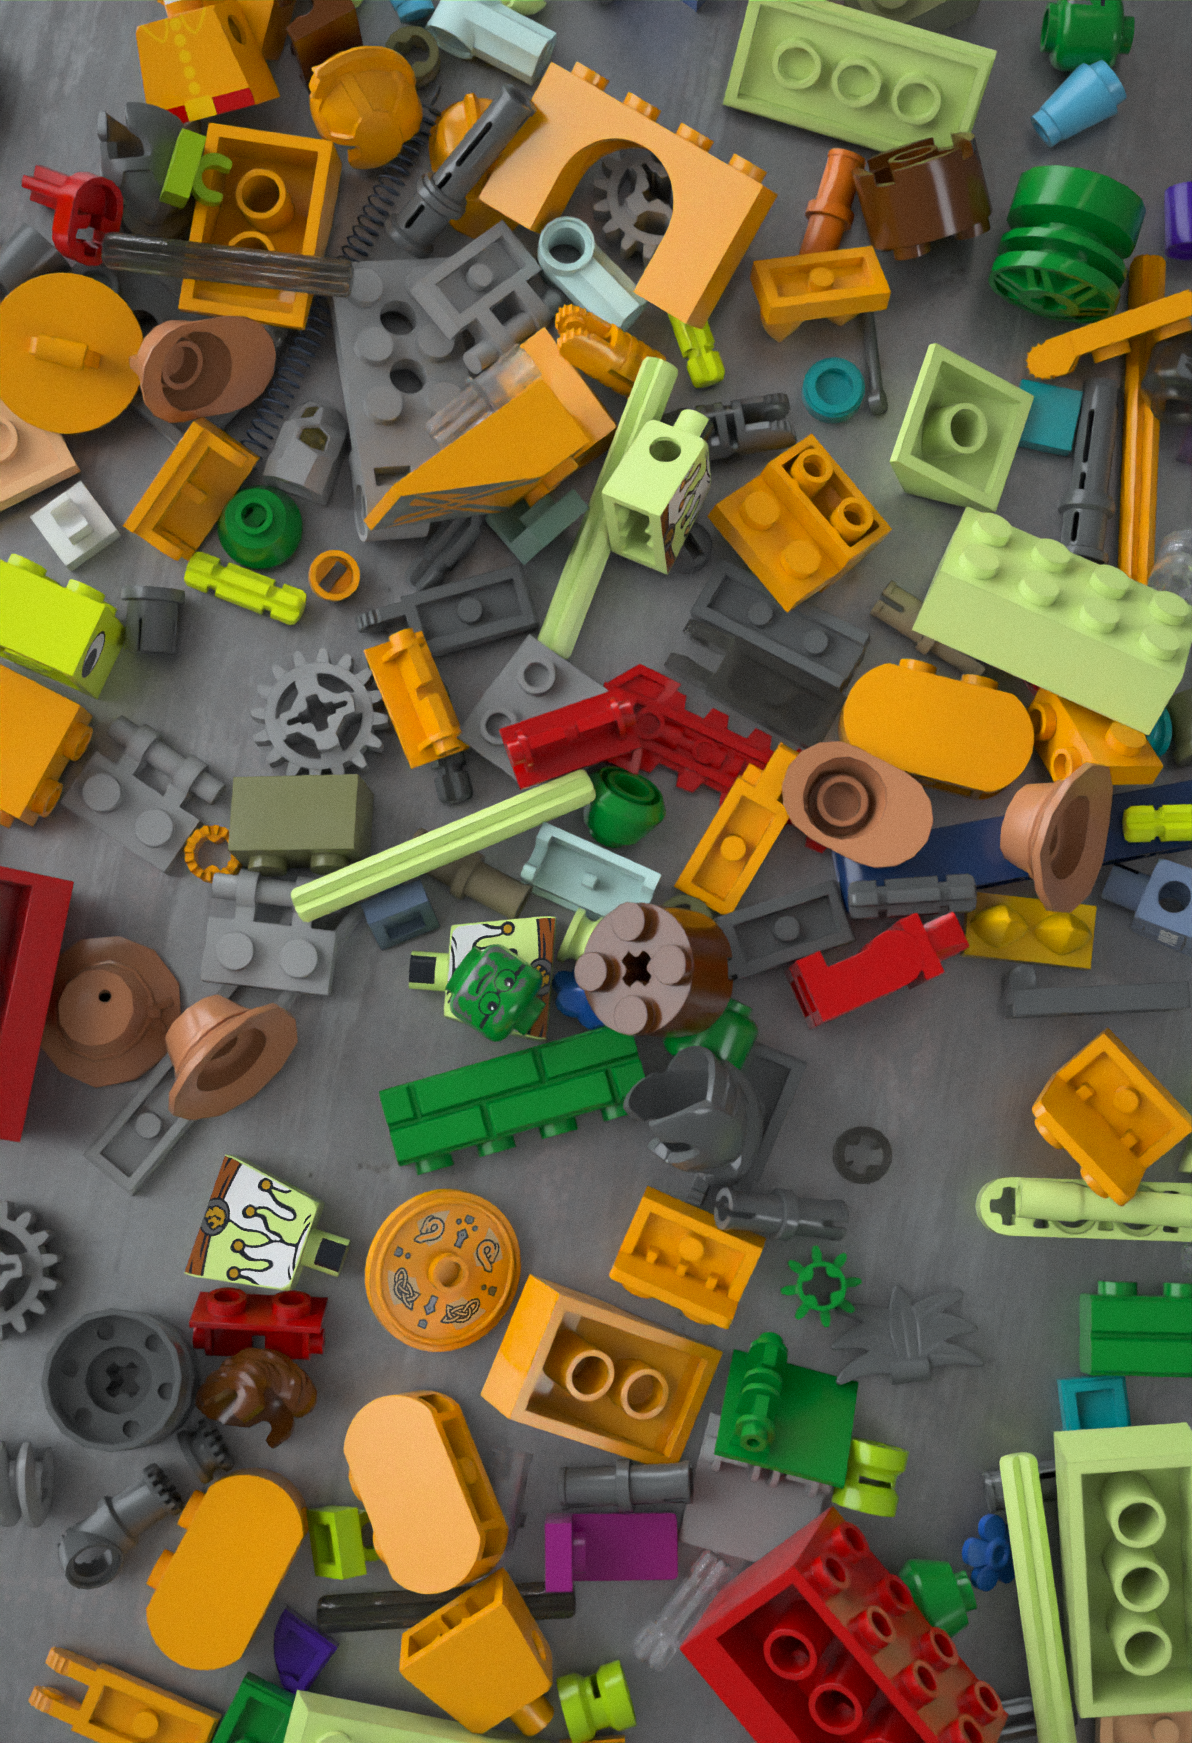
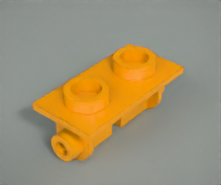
M413 628L401 630L389 636V642L363 651L411 769L469 749V746L457 738L462 733L460 723L422 631L414 633Z

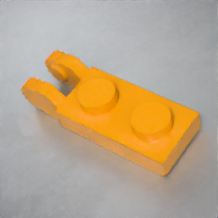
M1184 290L1045 340V343H1037L1036 347H1031L1032 350L1027 352L1028 358L1025 359L1027 361L1026 368H1029V374L1035 375V379L1038 377L1041 380H1045V378L1046 380L1052 379V377L1055 379L1058 376L1073 373L1081 356L1091 353L1094 363L1097 364L1131 352L1128 340L1137 336L1153 332L1155 341L1160 342L1191 331L1192 290Z
M55 1646L54 1648L51 1647L45 1663L53 1668L55 1672L88 1685L89 1688L81 1704L74 1697L62 1693L55 1688L37 1685V1687L34 1686L28 1701L35 1709H39L52 1717L73 1725L71 1731L99 1743H211L222 1717V1714L106 1663L102 1662L98 1665L92 1659L81 1654Z

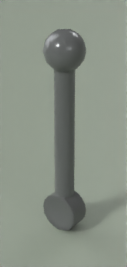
M874 311L861 314L870 383L868 402L873 415L888 411V401L882 387Z

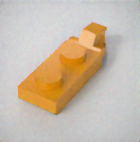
M780 742L764 770L749 763L743 775H739L675 882V888L687 895L700 899L706 906L721 915L734 911L789 819L783 806L782 784L788 766L800 754L799 752Z

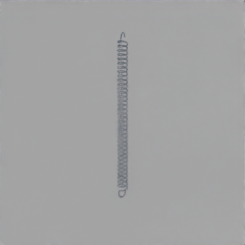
M441 84L436 87L432 95L434 99L430 106L422 104V107L429 108V111L436 116H441V112L433 107L440 93ZM423 115L422 120L425 123L436 126L435 121ZM420 126V133L431 136L427 129ZM416 136L411 138L415 143L426 146L422 139ZM403 143L402 147L416 156H421L418 150ZM398 154L397 157L408 165L415 166L413 160ZM390 161V164L383 166L385 174L378 176L380 184L373 186L375 194L369 195L367 198L370 205L362 207L365 215L357 216L360 225L352 226L354 235L347 236L346 239L349 245L341 247L344 255L337 256V262H340L339 258H346L351 262L359 261L350 257L344 251V248H352L361 255L368 256L366 251L355 247L350 242V238H358L363 243L374 246L370 240L359 236L355 231V228L359 227L374 236H379L377 231L362 224L360 221L361 217L369 218L377 225L384 226L381 220L370 216L365 211L366 207L374 208L382 215L389 216L386 210L375 206L371 202V197L379 198L384 203L395 206L393 201L379 195L375 190L376 187H382L391 194L400 196L397 190L384 185L381 177H388L396 184L405 186L402 180L390 175L386 171V167H393L406 176H410V172L395 165L392 161ZM322 286L320 290L323 296L315 297L318 306L310 307V312L313 316H308L307 319H314L327 327H332L329 322L319 318L312 311L313 309H320L330 315V310L324 308L318 302L319 298L328 300L327 295L323 291L326 286ZM308 321L306 322L307 326H305V329L326 337L325 333L313 328ZM302 330L299 331L303 337L294 338L297 347L289 348V353L292 357L283 358L286 367L278 368V373L282 378H274L273 383L276 388L267 389L271 398L262 399L265 408L257 409V414L261 419L251 420L255 429L246 430V434L251 440H241L242 445H244L243 442H249L265 450L268 449L267 446L261 444L249 434V432H255L271 440L273 439V436L257 427L254 421L279 429L277 425L265 419L260 414V411H265L284 419L283 415L272 410L265 401L275 402L289 409V406L276 399L270 391H278L292 399L295 398L294 395L278 386L275 381H284L296 388H300L298 384L287 379L281 373V370L290 371L301 378H305L304 374L289 366L286 360H293L310 368L308 363L298 359L291 350H299L315 358V354L301 347L297 339L308 341L319 348L321 345L309 339Z

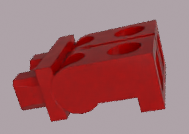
M954 912L926 924H922L918 913H914L897 921L886 931L860 948L856 955L827 967L821 951L797 960L783 973L807 1026L811 1030L888 996L903 986L907 985L909 990L938 977L945 973L940 962L969 948V943Z

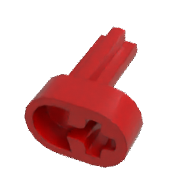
M35 165L34 176L23 175L21 187L31 190L29 200L55 210L52 240L60 254L86 266H98L107 261L116 248L123 215V197L118 186L113 181L90 172H77L70 176L42 165ZM88 227L94 229L92 240L76 238L78 229H87Z

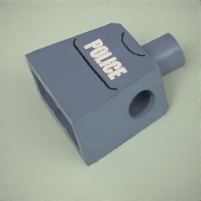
M1159 858L1152 875L1149 876L1115 862L1101 898L1136 912L1130 929L1136 934L1192 958V869ZM1164 898L1175 899L1182 905L1184 910L1177 913L1168 912L1160 906L1159 901Z

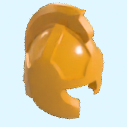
M382 46L354 47L346 51H339L327 58L324 63L311 68L314 74L309 83L311 91L309 106L313 122L322 140L328 139L336 144L356 146L353 149H347L348 162L352 168L372 169L387 164L398 156L403 143L410 140L419 131L423 111L420 98L415 89V74L408 61L398 52Z

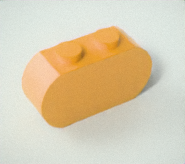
M901 659L899 665L886 663L871 669L854 684L839 715V741L859 747L869 754L903 770L924 788L976 801H984L1005 790L1024 771L1031 758L1034 746V730L1031 718L1022 702L1014 694L999 691V683L993 679L979 675L963 674L959 681L936 675L937 667L927 662Z
M417 1390L387 1395L365 1405L353 1418L348 1428L343 1452L350 1468L349 1482L356 1497L363 1502L374 1530V1548L381 1561L388 1566L392 1579L413 1592L436 1594L477 1581L487 1575L503 1555L509 1528L460 1405L447 1395L432 1390Z
M242 1468L219 1478L208 1488L206 1493L195 1489L177 1523V1525L186 1529V1532L176 1552L174 1553L165 1548L146 1582V1585L155 1589L146 1608L150 1633L159 1649L177 1664L195 1670L219 1669L239 1660L244 1651L250 1646L309 1531L306 1502L297 1487L286 1477L265 1468Z

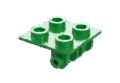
M773 1332L760 1334L758 1339L751 1343L748 1352L733 1349L713 1455L843 1489L846 1480L859 1382L851 1380L845 1384L837 1385L835 1383L837 1376L786 1363L788 1349L783 1344L782 1337Z

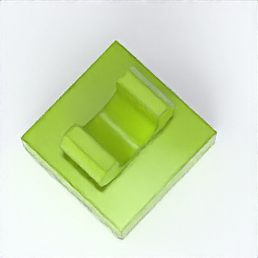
M182 128L176 140L159 201L184 209L189 200L190 193H192L194 198L205 206H219L223 194L208 189L202 181V173L206 170L214 169L220 173L228 174L233 162L220 153H208L202 156L207 137Z
M327 1505L306 1510L315 1576L345 1580L367 1574L365 1561L373 1562L380 1559L374 1545L363 1546L361 1529L370 1522L366 1509Z

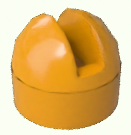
M328 550L318 555L311 563L308 571L309 585L312 591L321 599L330 602L341 601L353 594L358 587L360 570L354 558L348 553L340 550ZM338 561L347 570L334 582L330 591L327 592L319 584Z

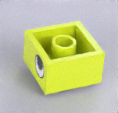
M12 553L8 562L0 559V657L98 699L125 642V627L115 617L117 609L104 602L106 596L103 593L82 582L70 579L66 588L60 586L58 582L45 576L47 570L27 558Z

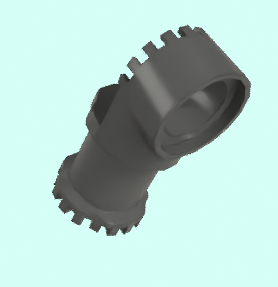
M151 1463L143 1469L144 1476L116 1496L107 1495L97 1502L98 1510L76 1523L73 1528L69 1527L66 1530V1537L61 1535V1543L57 1544L59 1551L57 1553L65 1576L71 1585L78 1589L89 1590L102 1587L111 1582L120 1573L124 1565L123 1555L139 1544L140 1534L168 1514L175 1516L184 1510V1502L180 1499L182 1498L180 1493L177 1491L171 1493L176 1487L174 1484L167 1487L166 1484L170 1482V1478L168 1475L165 1476L164 1470L161 1467L159 1468L158 1464ZM96 1546L107 1548L106 1552L101 1555V1558L91 1560L92 1563L82 1562L79 1564L75 1562L77 1556L88 1548Z

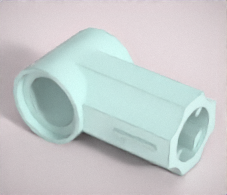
M441 0L425 27V30L429 31L436 39L438 47L450 55L465 60L472 59L474 55L531 86L542 76L557 43L556 32L504 6L501 0Z
M569 216L558 217L547 223L539 239L536 261L542 268L538 274L544 283L553 289L561 290L576 306L586 309L587 312H592L606 322L618 326L625 332L650 303L633 292L637 285L595 244L592 231L580 219ZM567 244L576 248L582 257L574 263L564 264L555 260L549 251L557 245Z

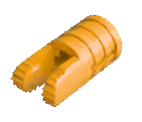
M564 304V307H559V312L555 314V328L558 330V335H561L560 338H557V352L559 356L564 357V360L570 361V364L581 369L589 377L597 379L604 386L611 387L613 391L625 396L626 399L630 396L641 364L647 356L666 361L665 356L659 351L651 349L649 345L638 341L636 337L624 332L618 326L606 322L592 312H587L586 309L580 308V306Z

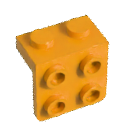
M1109 1027L1103 1030L1051 1075L1032 1106V1112L1036 1117L1035 1125L1042 1137L1056 1149L1061 1150L1065 1148L1081 1165L1080 1172L1087 1185L1098 1196L1104 1199L1110 1197L1119 1206H1124L1134 1198L1146 1169L1192 1132V1116Z

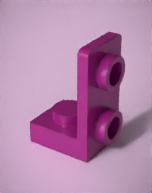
M672 1511L546 1513V1592H573V1581L674 1580L678 1576L677 1516Z

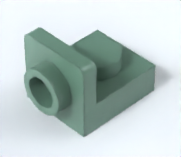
M572 489L556 503L548 494L532 507L522 499L506 512L486 514L485 520L520 562L525 565L586 512L589 506Z

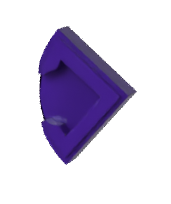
M289 1605L286 1606L277 1622L274 1631L273 1651L281 1684L285 1690L296 1695L297 1690L308 1691L340 1643Z

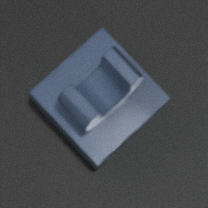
M420 879L407 885H403V883L379 892V896L360 903L367 923L381 951L440 927L433 906Z

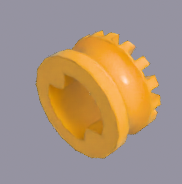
M214 824L212 826L206 825L201 829L193 831V835L189 836L186 840L187 845L184 848L185 863L191 873L204 882L211 884L215 873L238 875L243 865L232 854L230 856L231 860L227 863L228 865L223 867L222 870L214 865H210L203 870L199 864L198 853L204 842L210 840L214 844L219 845L227 840L229 843V830L226 827Z

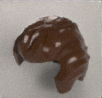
M247 1347L236 1355L226 1358L219 1369L206 1377L205 1383L201 1385L197 1392L194 1404L207 1418L228 1426L250 1428L262 1421L268 1422L272 1430L265 1441L271 1448L275 1449L293 1434L295 1417H304L314 1410L317 1404V1390L312 1379L289 1356L278 1350Z

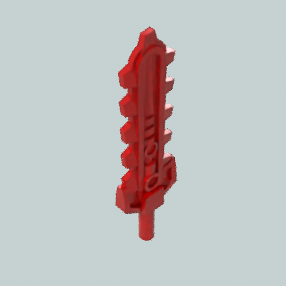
M642 664L636 665L609 682H604L603 687L608 691L620 687L624 699H629L637 722L634 726L642 745L641 749L603 761V763L610 766L621 767L636 775L639 773V770L650 774L660 764L678 773L676 787L693 794L702 784L719 792L720 807L737 777L743 775L749 763L764 770L775 752L770 750L771 735L757 728L747 738L727 729L729 715L715 708H712L704 718L685 710L686 695L677 691L681 684ZM798 748L796 751L800 753L803 750ZM790 818L787 820L786 824L784 825V827H785L786 825H790V826H792V827L798 829L796 826H794V825L792 824ZM805 837V848L818 854H822L827 849V847L809 837Z

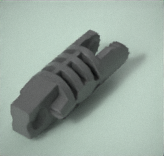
M783 392L730 400V405L727 406L723 405L722 402H717L710 405H698L694 409V411L710 419L715 426V431L708 442L709 461L730 458V455L735 452L738 453V456L785 449L792 447L797 441L794 425L790 424L789 421L784 422V420H781L786 418V415L790 414L789 410H791L787 394H783ZM680 408L663 414L660 422L673 427L680 413L687 408Z

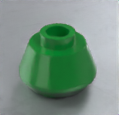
M253 485L237 491L226 503L218 519L217 531L223 549L235 562L252 569H268L285 562L296 551L302 538L303 521L299 508L288 494L272 486Z
M616 766L604 767L589 774L596 792V798L590 804L583 807V820L589 827L590 835L597 842L611 848L634 845L663 821L666 815V808L662 793L644 776L640 774L634 775Z
M907 1560L899 1570L898 1577L909 1588L914 1603L932 1627L944 1630L951 1639L969 1626L966 1612L978 1609L966 1571L962 1570L953 1573L948 1561Z

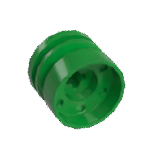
M1048 165L1036 166L1022 172L1006 219L1011 231L1004 233L1000 239L996 251L998 256L993 262L987 280L992 290L1008 303L1029 313L1052 320L1071 323H1095L1112 317L1117 310L1121 294L1119 289L1125 282L1128 273L1123 260L1129 258L1134 251L1145 217L1146 208L1142 198L1128 186L1106 175L1083 168Z

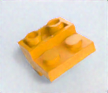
M810 434L770 461L760 475L715 504L707 515L709 520L787 613L816 592L822 593L874 550L892 530L813 434Z

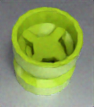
M851 1436L845 1486L843 1489L834 1487L831 1501L856 1511L883 1517H895L899 1502V1496L894 1490L897 1476L905 1472L909 1451L890 1444ZM860 1476L865 1477V1478H869V1479L878 1480L879 1483L873 1482V1481H869V1480H865V1479H861Z
M620 1659L600 1665L597 1673L583 1677L574 1672L556 1678L562 1711L572 1743L592 1740L597 1730L611 1727L619 1732L637 1726L632 1698Z

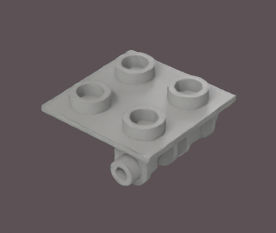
M529 634L460 726L462 733L457 738L516 780L499 729L608 692V690ZM554 779L528 787L527 789L531 790Z
M710 1412L693 1477L694 1499L692 1504L686 1505L678 1541L756 1562L820 1515L824 1495L829 1494L831 1486L713 1455L721 1415Z

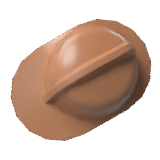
M222 316L198 321H166L154 327L147 334L138 350V354L129 357L130 368L139 377L145 405L155 417L168 423L187 422L201 417L230 413L248 406L266 389L273 376L276 362L273 339L263 325L246 316Z
M841 741L819 742L801 751L787 768L782 784L783 806L792 824L817 843L856 863L873 868L898 866L915 857L927 843L933 825L931 801L922 785L903 770L869 754L859 747Z

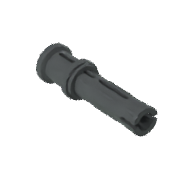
M505 83L501 87L500 93L472 128L464 135L463 139L437 172L429 171L427 174H422L416 181V193L399 214L392 213L384 222V227L393 241L403 250L419 259L428 258L434 251L433 241L451 219L458 220L463 216L467 206L465 198L492 163L497 160L500 153L530 116L532 117L537 112L534 103L525 93L512 84L507 85Z
M1094 377L1084 380L1082 384L1083 395L1075 443L1070 490L1063 494L1058 504V511L1063 515L1060 543L1076 555L1099 565H1108L1109 556L1103 552L1107 521L1114 517L1116 509L1112 496L1108 495L1123 385H1120V382L1114 379Z

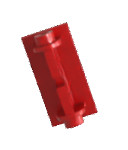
M620 687L499 729L520 790L642 748L634 726L637 722L629 699H624Z
M233 1287L218 1288L211 1292L200 1291L189 1320V1328H194L193 1349H205L206 1356H234L247 1347L254 1348V1336H265V1348L278 1350L289 1356L290 1359L310 1361L312 1354H324L326 1331L325 1328H322L328 1306V1297H311L309 1294L297 1290L282 1291L276 1295L246 1294L243 1290Z

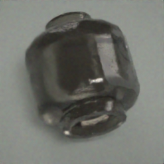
M1192 330L1156 342L1151 349L1141 380L1140 394L1146 406L1150 408L1152 414L1159 421L1176 427L1192 425Z

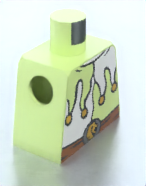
M686 409L680 413L673 427L657 420L645 423L601 492L611 552L668 575L711 485L708 442L715 431V426L706 416L697 411Z
M541 916L452 925L449 953L411 952L409 989L444 991V1016L449 1020L464 1023L451 1013L450 1000L453 994L445 990V987L459 964L474 946L483 951L493 944L503 945L541 972L543 985L537 997L547 1003L525 1036L515 1029L510 1035L547 1043L556 917Z
M225 1154L184 1274L193 1277L291 1291L296 1289L304 1266L339 1277L351 1240L317 1229L325 1202L243 1157Z

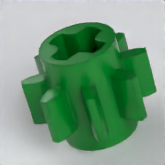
M818 1245L812 1246L810 1253L811 1264L803 1267L799 1262L791 1259L787 1262L790 1270L798 1276L795 1285L781 1288L780 1294L787 1296L797 1294L801 1304L796 1309L794 1318L800 1320L805 1317L809 1309L819 1311L822 1326L829 1327L831 1321L829 1310L838 1306L845 1312L853 1313L855 1311L852 1303L844 1297L847 1288L856 1287L862 1284V1281L856 1277L845 1278L840 1270L846 1262L847 1254L841 1253L836 1256L832 1263L822 1261L820 1248ZM822 1267L827 1278H837L838 1291L828 1293V1304L818 1306L815 1295H804L802 1289L803 1282L813 1279V1268Z

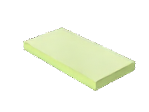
M749 0L723 105L880 152L933 137L934 143L938 148L953 146L952 133L972 132L997 51L826 0Z

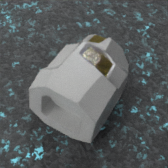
M314 397L299 405L289 419L284 421L263 473V478L267 485L312 503L327 504L348 451L347 424L334 403Z

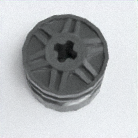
M110 1308L85 1314L61 1331L46 1355L41 1385L46 1410L61 1433L84 1448L118 1452L160 1444L181 1429L196 1406L194 1403L200 1388L201 1373L197 1353L181 1329L158 1315ZM121 1367L132 1369L138 1367L140 1369L135 1378L136 1384L140 1387L138 1393H120L118 1390L124 1382L122 1376L118 1373Z

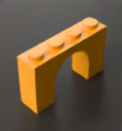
M551 61L531 99L537 112L532 117L530 116L506 146L478 199L527 229L541 234L547 223L562 215L581 178L595 162L610 153L623 149L651 151L662 162L669 175L673 190V212L669 227L633 292L685 324L703 329L778 194L761 184L767 172L735 153L728 164L712 156L708 152L714 141L682 122L675 133L656 123L661 110L628 92L623 103L604 92L609 80L583 64L576 62L570 73Z

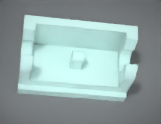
M543 822L536 837L533 853L529 861L525 863L520 875L522 883L533 886L532 894L574 913L580 907L586 910L588 919L596 921L600 917L604 918L625 902L650 904L662 874Z

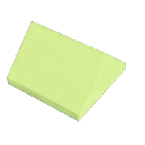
M937 343L930 344L890 459V464L904 492L965 508L968 506L982 512H996L1034 396Z

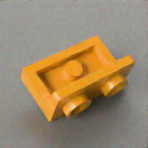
M1040 687L1027 709L1034 730V747L1054 782L1065 780L1085 762L1108 766L1112 785L1153 784L1163 768V764L1144 733Z
M647 1186L618 1250L609 1277L621 1283L628 1292L635 1296L647 1299L655 1298L680 1309L687 1318L703 1325L714 1324L723 1329H729L734 1319L738 1302L763 1251L766 1238L752 1231L720 1230L716 1226L713 1214Z

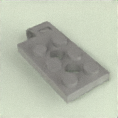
M449 257L327 263L324 272L352 445L348 461L354 492V515L358 535L362 542L427 536L430 522L371 531L363 520L395 483L478 424L469 369L463 360L465 346L462 332L449 341L410 293L411 288L419 279L449 259ZM388 311L399 312L409 319L412 331L406 335L392 334L383 327L380 315ZM397 369L412 371L419 377L422 390L413 394L399 391L392 384L390 373Z

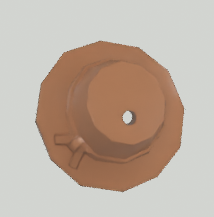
M1085 762L1065 780H1057L1055 783L1026 784L1016 792L1006 810L1001 827V851L1005 859L1027 872L1034 879L1035 891L1046 911L1071 913L1091 894L1104 860L1110 824L1113 785L1108 766Z
M121 936L81 939L58 958L40 1046L60 1072L95 1088L136 1081L157 1065L168 1052L165 1036L173 1022L181 1015L179 982L153 949ZM102 993H109L111 999L108 1002H101L99 996Z
M218 994L205 997L188 1007L173 1022L165 1036L166 1048L175 1069L176 1082L169 1092L168 1111L176 1117L187 1120L217 1117L253 1098L282 1069L298 1042L296 1020L293 1015L275 1003L249 1009Z

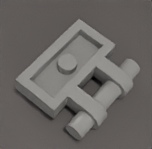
M503 220L419 279L410 290V293L449 341L466 328L475 338V346L463 355L466 367L474 374L481 373L490 365L493 367L498 362L503 363L509 354L515 350V346L523 340L530 338L543 327L547 330L550 329L552 318L559 312L558 308L564 307L562 299L556 292L549 290L539 297L528 284L542 268ZM504 301L512 310V318L502 325L491 310Z
M121 715L110 727L108 736L126 748L122 758L115 764L95 751L60 803L166 875H169L184 853V848L187 845L186 840L189 836L193 835V831L200 829L204 824L185 811V806L194 794L210 805H214L222 796L226 784L209 774V765L194 755L185 758L161 741L162 734L149 725L144 724L139 727ZM147 763L173 779L171 786L164 796L138 779Z
M244 869L240 870L239 875L215 873L212 881V898L235 900L236 909L234 919L208 917L200 980L207 983L331 997L339 933L330 930L314 929L315 920L303 922L299 918L291 899L293 889L318 878L298 876L296 882L262 878L260 872ZM260 904L293 907L292 925L257 922ZM341 909L336 910L334 912L340 913Z

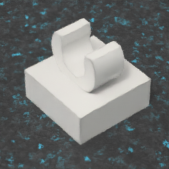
M79 481L30 516L70 572L121 537L119 531L82 481Z

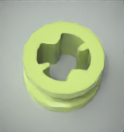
M579 907L566 932L556 960L564 963L567 959H574L577 962L578 958L584 954L591 933L603 918L600 917V919L592 921L587 918L586 910Z

